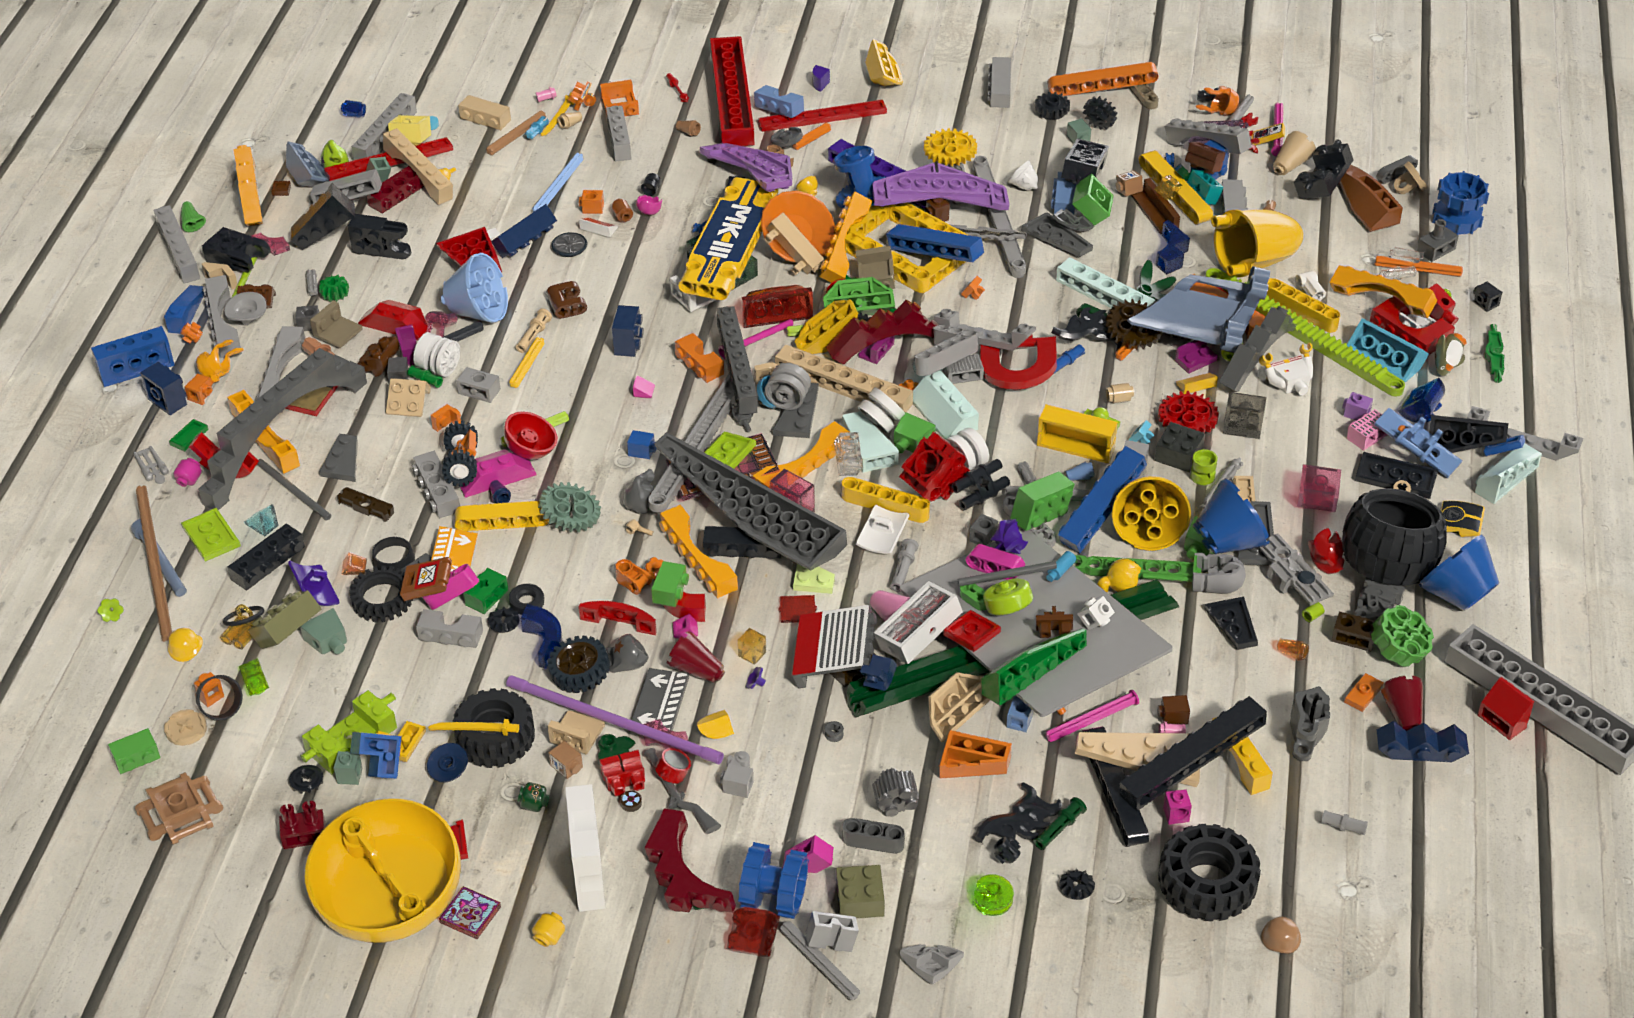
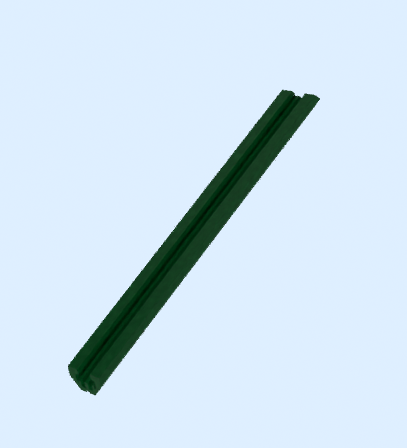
M1158 579L1110 595L1140 620L1179 608L1177 601L1171 595L1168 596ZM960 645L896 667L891 684L885 691L863 686L865 678L850 682L847 688L848 708L856 718L933 692L955 673L980 676L990 671Z

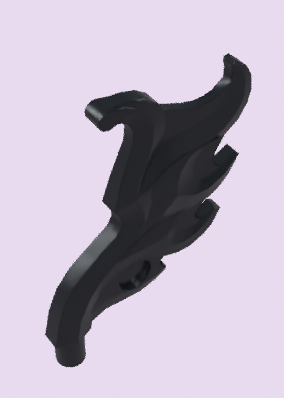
M1091 307L1084 308L1079 318L1077 315L1072 316L1065 329L1061 330L1053 327L1051 331L1052 334L1059 336V339L1067 341L1079 340L1087 335H1091L1094 339L1116 341V337H1110L1111 333L1107 332L1108 327L1105 326L1106 316L1103 314L1106 313V310H1099L1090 314ZM1121 341L1116 343V351L1122 346Z
M1022 782L1021 789L1025 790L1027 795L1013 806V812L995 815L985 820L978 827V833L974 839L976 842L982 843L985 836L989 834L1006 837L1007 839H1010L1012 836L1016 838V835L1023 839H1035L1039 834L1037 832L1032 833L1031 831L1047 828L1050 822H1044L1043 820L1057 815L1059 810L1062 809V802L1058 799L1054 804L1047 803L1037 796V792L1032 786Z

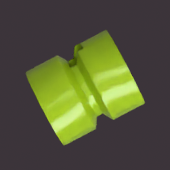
M1202 449L1194 453L1191 467V479L1194 483L1209 485L1215 480L1218 457L1213 451Z

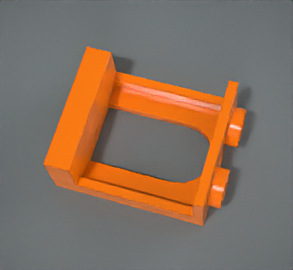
M632 80L600 84L601 99L606 115V107L622 106L624 116L639 115V105L633 93ZM626 97L627 102L611 103V99Z

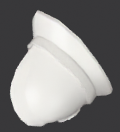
M1030 160L1014 172L1008 183L1023 190L1038 188V176Z

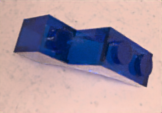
M1169 220L1163 222L1162 236L1168 244L1157 252L1156 266L1166 275L1183 268L1184 253L1188 252L1190 243L1188 235Z

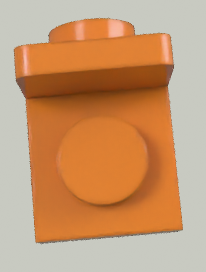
M446 404L431 414L432 428L438 432L451 422L454 425L455 421L461 424L460 412Z

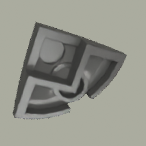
M1067 208L1065 210L1061 209L1052 216L1062 225L1074 230L1089 231L1095 227L1083 215L1077 218Z

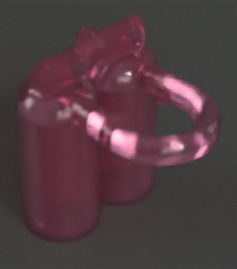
M431 311L425 316L428 322L427 332L431 333L433 329L432 324L439 323L441 325L439 329L441 337L444 336L445 325H454L458 320L456 314L444 313L442 311Z

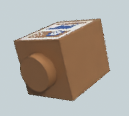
M1133 170L1116 176V189L1124 196L1143 191L1142 175Z
M563 741L549 752L550 766L566 779L577 774L583 768L581 753L566 741Z

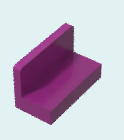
M895 336L879 340L867 346L859 353V358L877 365L894 345Z

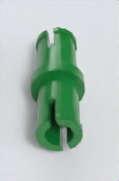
M411 366L408 369L409 377L420 381H427L428 384L439 388L443 383L441 376L434 375L429 370H422L415 366Z

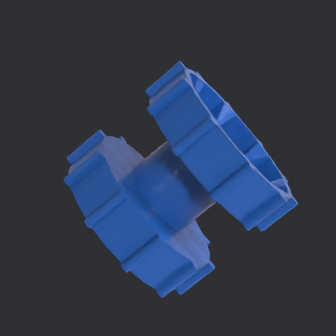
M1465 171L1449 172L1443 179H1439L1437 199L1440 201L1434 203L1432 223H1435L1437 219H1443L1446 221L1445 227L1457 235L1473 234L1475 230L1482 227L1484 216H1482L1483 207L1481 206L1487 204L1489 184L1485 183L1479 175L1465 173Z
M753 842V845L748 849L745 862L743 863L739 883L738 902L741 904L740 908L757 911V908L762 904L764 894L777 896L776 910L778 911V916L795 919V915L799 913L802 899L804 898L808 878L809 859L807 853L791 850L786 856L783 867L770 865L772 854L769 849L770 845Z

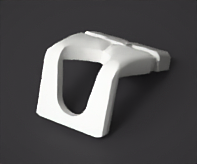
M1399 313V320L1412 328H1425L1436 322L1431 317L1424 318L1414 314L1406 316L1403 313Z

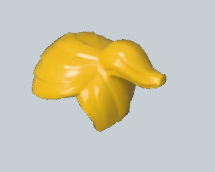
M1118 559L1110 565L1107 576L1100 578L1097 585L1105 592H1108L1109 587L1117 592L1135 587L1138 584V575L1141 567L1130 559Z

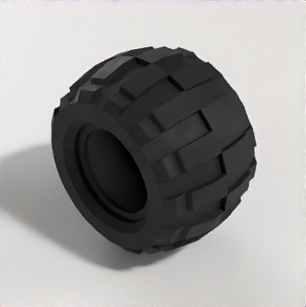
M1388 488L1363 493L1354 502L1345 519L1342 531V548L1345 560L1358 573L1379 583L1395 586L1418 584L1438 566L1443 557L1447 543V526L1445 525L1446 520L1443 517V513L1431 501L1408 491Z

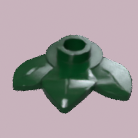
M605 734L598 742L600 750L598 759L600 761V759L618 755L620 759V754L630 752L629 749L636 742L627 736L616 738L612 734Z

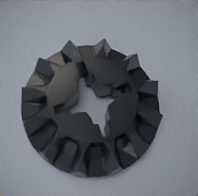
M503 606L500 610L495 608L494 612H490L487 620L489 627L493 631L505 633L514 630L519 625L520 617L518 611H514L512 607L506 609ZM503 616L506 617L504 623L501 620Z
M303 765L291 773L289 783L294 791H299L301 794L305 791L311 793V790H318L319 785L323 784L324 775L322 770L315 765ZM303 778H304V779H307V780L310 779L311 782H308V781H304V782H303Z
M1076 868L1074 871L1067 870L1066 874L1061 876L1059 886L1065 896L1075 900H1082L1092 895L1095 889V882L1093 881V876L1088 875L1086 870L1082 872ZM1081 880V884L1073 888L1074 882Z

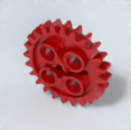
M1180 391L1179 395L1172 393V397L1167 395L1166 400L1163 399L1162 404L1159 405V422H1162L1163 427L1173 422L1203 433L1205 431L1210 433L1211 429H1215V425L1218 424V406H1214V401L1209 402V397L1204 399V394L1197 396V392L1190 394L1187 391L1186 394H1183Z

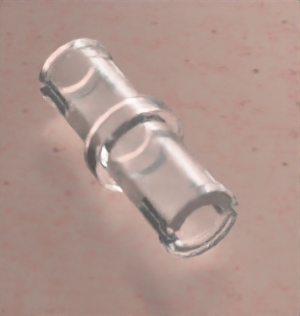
M1396 266L1394 269L1380 270L1379 275L1387 279L1401 280L1405 277H1415L1416 268L1415 266L1402 268Z

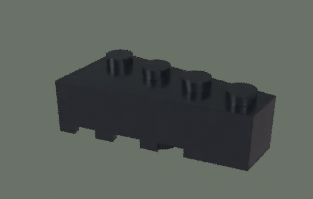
M331 183L328 190L319 196V200L315 204L313 203L307 213L303 214L291 227V241L301 250H304L354 218L355 204Z

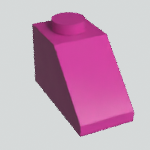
M814 835L788 849L784 854L783 866L786 856L791 850L806 852L809 859L808 873H818L832 865L834 847Z

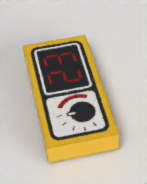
M1280 123L1253 131L1252 139L1256 137L1260 140L1258 144L1285 137V125Z

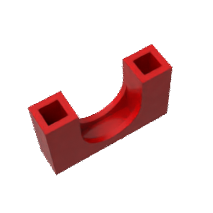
M1395 296L1387 299L1371 311L1369 322L1423 349L1429 355L1436 351V345L1441 335H1445L1446 338L1449 334H1453L1455 330L1453 325L1442 318L1425 328L1406 326L1399 320V313L1408 316L1411 312Z

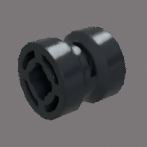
M655 173L647 174L641 185L642 193L647 196H654L661 184V178Z

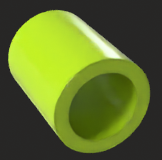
M1318 602L1303 610L1302 616L1305 621L1310 623L1324 614L1325 610L1323 605Z

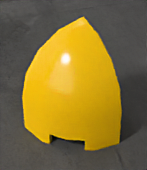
M725 710L710 714L697 722L700 732L708 738L718 739L734 734L729 715Z

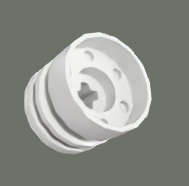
M427 332L421 336L416 344L413 358L414 364L417 368L426 369L434 374L447 377L452 374L458 364L460 345L457 341Z

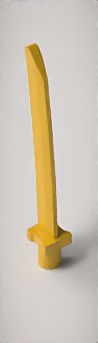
M570 92L569 96L565 95V102L542 131L541 136L550 133L558 123V117L566 112L570 104L574 105V103L568 101L572 92Z
M504 719V723L439 722L428 727L430 731L502 732L504 736H507L508 732H519V724H510L508 719Z

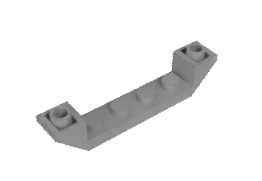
M943 309L934 316L935 321L939 325L976 331L978 344L1014 351L1036 331L1035 326H1029L1028 324H1020L1011 333L1007 334L997 330L991 331L981 327H971L966 324L960 325L959 312L952 311L951 309Z
M1472 406L1467 419L1488 421L1490 411ZM1508 428L1507 438L1524 435L1525 444L1542 453L1541 457L1555 461L1578 453L1583 442L1582 437L1564 433L1561 443Z

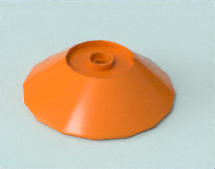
M797 190L781 192L770 199L762 212L761 228L764 238L769 233L766 229L768 225L780 214L784 213L821 256L824 257L827 249L831 247L830 239L835 234L832 214L824 203L811 194ZM776 239L768 244L773 252L783 259L795 262Z

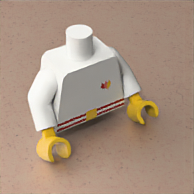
M1304 344L1300 346L1299 351L1304 355V358L1300 355L1270 364L1273 356L1270 353H1267L1265 357L1262 355L1259 363L1266 367L1264 370L1269 383L1280 388L1286 394L1297 391L1299 395H1305L1309 390V382L1313 377L1312 357H1309L1312 344H1307L1308 350L1304 349Z

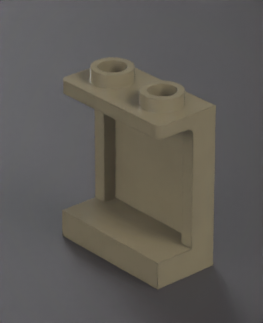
M884 246L857 250L859 278L873 277L887 287L895 289L891 247Z

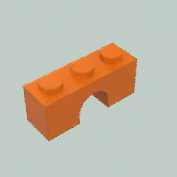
M694 333L675 341V354L677 358L685 362L687 367L691 368L706 383L724 375V361L714 351L704 355L703 341Z

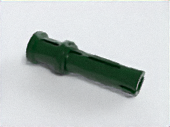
M1072 797L1070 803L1065 808L1059 810L1058 817L1034 839L1035 846L1040 850H1045L1067 826L1073 825L1076 821L1075 819L1087 811L1085 803L1077 797Z

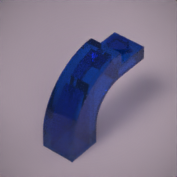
M527 604L520 618L522 632L535 634L544 639L537 656L539 667L547 669L550 653L554 652L555 646L560 647L559 643L563 641L561 625L558 619L548 610Z

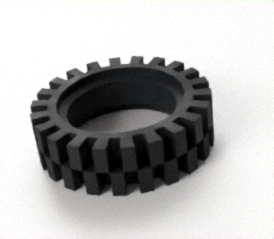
M377 566L373 567V572L366 569V575L360 573L358 574L359 579H353V584L350 585L349 590L354 612L358 613L360 618L364 616L366 621H369L371 617L373 622H377L378 618H381V622H386V617H389L390 621L394 620L395 614L399 618L402 616L401 611L406 613L408 611L407 607L412 605L411 601L413 599L404 601L400 595L405 572L402 573L399 568L395 571L393 566H390L388 570L386 566H381V570H378ZM390 584L399 589L398 595L386 603L373 604L363 598L367 590L377 585Z

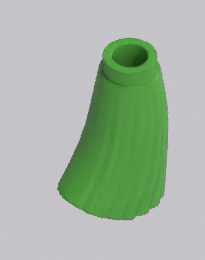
M186 201L182 204L181 223L183 230L186 232L198 231L205 225L206 218L195 210L191 202Z

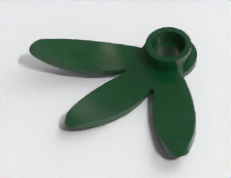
M1147 260L1141 269L1140 285L1136 290L1158 301L1166 295L1160 292L1169 289L1177 279L1171 276L1150 285L1153 266L1152 261Z

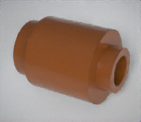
M619 198L613 202L612 210L620 222H627L633 217V211L626 200Z

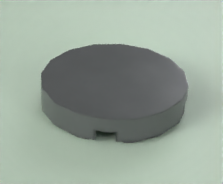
M790 127L787 131L781 129L771 136L772 145L782 148L799 142L803 137L801 129Z

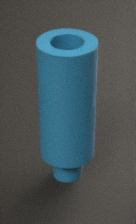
M1066 551L1056 561L1057 569L1047 571V580L1050 582L1059 580L1076 562V556L1072 552Z

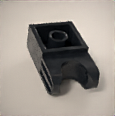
M355 214V217L348 224L352 253L401 260L407 259L412 253L408 243L398 240L402 239L408 232L407 225L403 222L389 221L384 217Z
M222 227L202 245L207 263L225 264L232 271L237 269L246 273L254 268L251 258H265L271 253L270 246L265 240Z

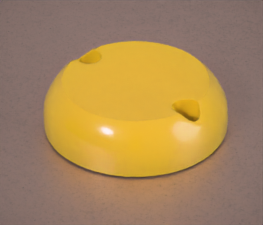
M381 799L358 805L334 819L320 833L311 847L305 866V884L310 901L321 919L330 928L345 937L369 943L392 942L404 939L423 930L434 922L450 903L456 892L461 873L458 843L448 823L437 812L423 804L404 799Z

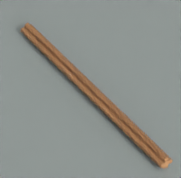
M139 485L136 487V496L162 641L165 642L169 640L172 626L170 624L171 620L166 601L147 488L145 485L142 487Z

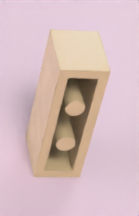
M468 95L458 105L461 119L502 130L511 121L510 107L471 95Z

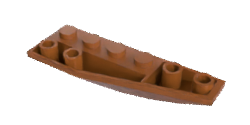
M1350 165L1339 183L1353 213L1370 232L1400 224L1403 207L1375 178L1360 168Z

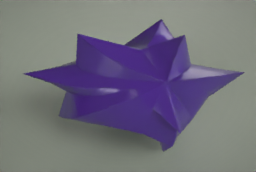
M1016 519L999 522L997 530L991 540L996 541V549L1021 554L1020 551L1026 547L1028 541L1022 539Z

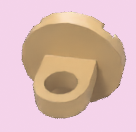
M1409 161L1405 163L1404 167L1407 172L1395 180V190L1399 194H1406L1417 186L1422 192L1426 190V183L1421 179L1412 163ZM1401 183H1407V185L1404 188H1399V185Z

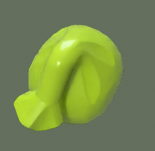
M329 140L321 152L320 161L322 166L326 168L349 162V158L342 147L337 145L334 140Z

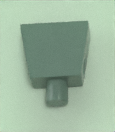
M334 608L307 621L300 627L304 641L319 653L326 654L333 650L335 654H341L345 650L344 644L347 642L345 629Z

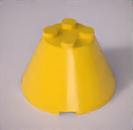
M1148 476L1136 479L1121 489L1114 500L1112 519L1117 533L1123 540L1134 545L1135 548L1155 551L1170 547L1180 540V537L1189 527L1191 508L1186 494L1174 482L1162 477Z

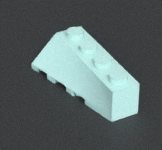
M1525 443L1523 448L1511 450L1510 454L1506 457L1503 456L1499 463L1495 466L1492 465L1484 475L1481 474L1477 478L1475 493L1495 504L1539 467L1542 453Z

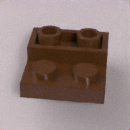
M396 336L380 338L377 344L374 343L368 346L367 351L357 364L363 366L365 372L372 371L375 377L380 376L388 366V359L393 358L399 350L398 339Z

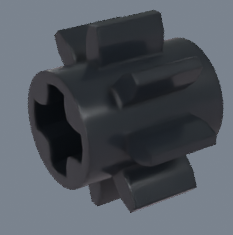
M1013 836L1009 840L1006 837H1002L994 845L996 850L994 852L995 857L1002 864L1005 861L1011 864L1020 856L1021 852L1018 849L1021 846Z

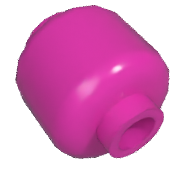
M192 458L182 459L173 472L174 477L177 479L176 483L183 487L195 485L202 473L200 463Z

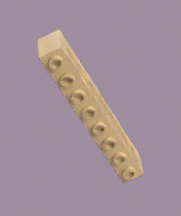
M785 345L775 356V364H796L809 374L811 383H819V387L860 402L863 400L872 402L868 394L876 387L890 397L904 412H907L913 405V390L792 346Z

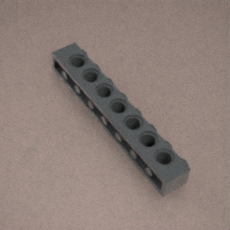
M735 306L717 308V327L739 415L757 413L758 395Z

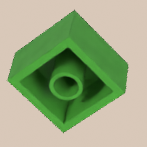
M1091 174L1076 185L1072 204L1076 210H1079L1095 226L1110 216L1114 195Z

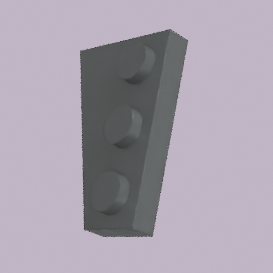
M339 433L319 471L320 477L356 482L357 436Z

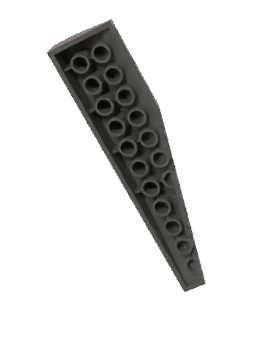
M666 432L654 443L655 447L749 537L811 571L834 559L848 545L845 529Z

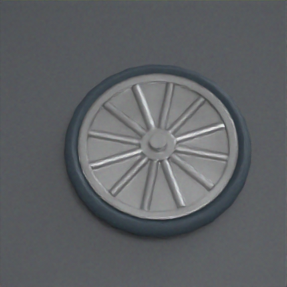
M567 232L556 236L551 246L558 255L571 257L581 254L587 248L588 242L579 233Z

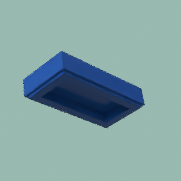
M1524 435L1507 438L1504 443L1485 446V456L1523 448L1526 440Z

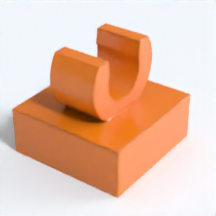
M976 276L961 295L967 298L971 294L977 300L985 291L979 285L982 279Z

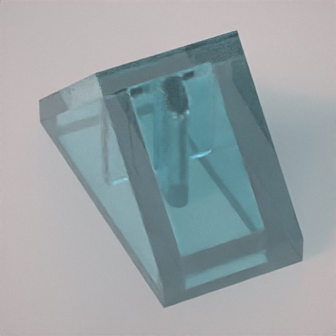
M273 504L257 511L244 521L248 527L264 537L279 526Z

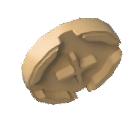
M191 709L180 710L169 717L170 720L164 725L167 739L171 743L181 746L191 745L199 741L207 731V722L203 714L194 712Z

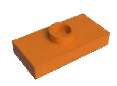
M1365 673L1345 697L1344 703L1363 712L1381 690V687L1383 688L1384 682Z

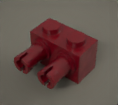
M305 801L302 804L303 812L300 813L294 812L292 804H288V809L286 805L281 806L279 826L283 849L313 845L320 833L326 828L323 809L317 810L314 801H310V805H308V801Z

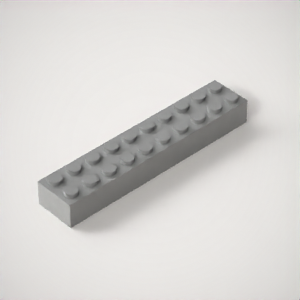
M1474 624L1449 645L1445 658L1446 663L1488 690H1491L1497 680L1503 677L1534 700L1530 717L1621 775L1634 762V725Z

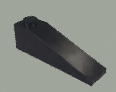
M1431 415L1429 433L1433 435L1440 429L1443 434L1437 443L1451 453L1506 442L1509 423Z

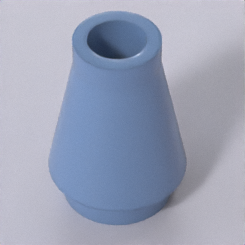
M1086 461L1065 471L1066 477L1071 481L1090 480L1091 477L1095 476L1092 463H1086Z

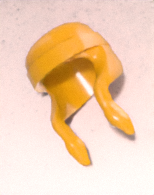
M225 340L215 345L211 354L207 352L199 354L196 358L197 369L201 375L210 377L213 383L218 382L220 377L228 374L230 370V356L240 353L244 349H232L225 354L224 360L220 363L219 348L234 342L233 340Z

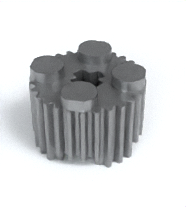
M895 768L886 769V771H882L879 779L872 783L877 807L882 812L885 811L886 816L893 817L898 812L917 808L919 794L914 774L911 770L904 772L901 770L898 772Z

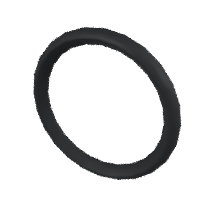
M261 606L245 607L228 614L223 619V624L226 626L242 625L262 616L265 610ZM260 610L251 617L228 622L230 618L241 613Z

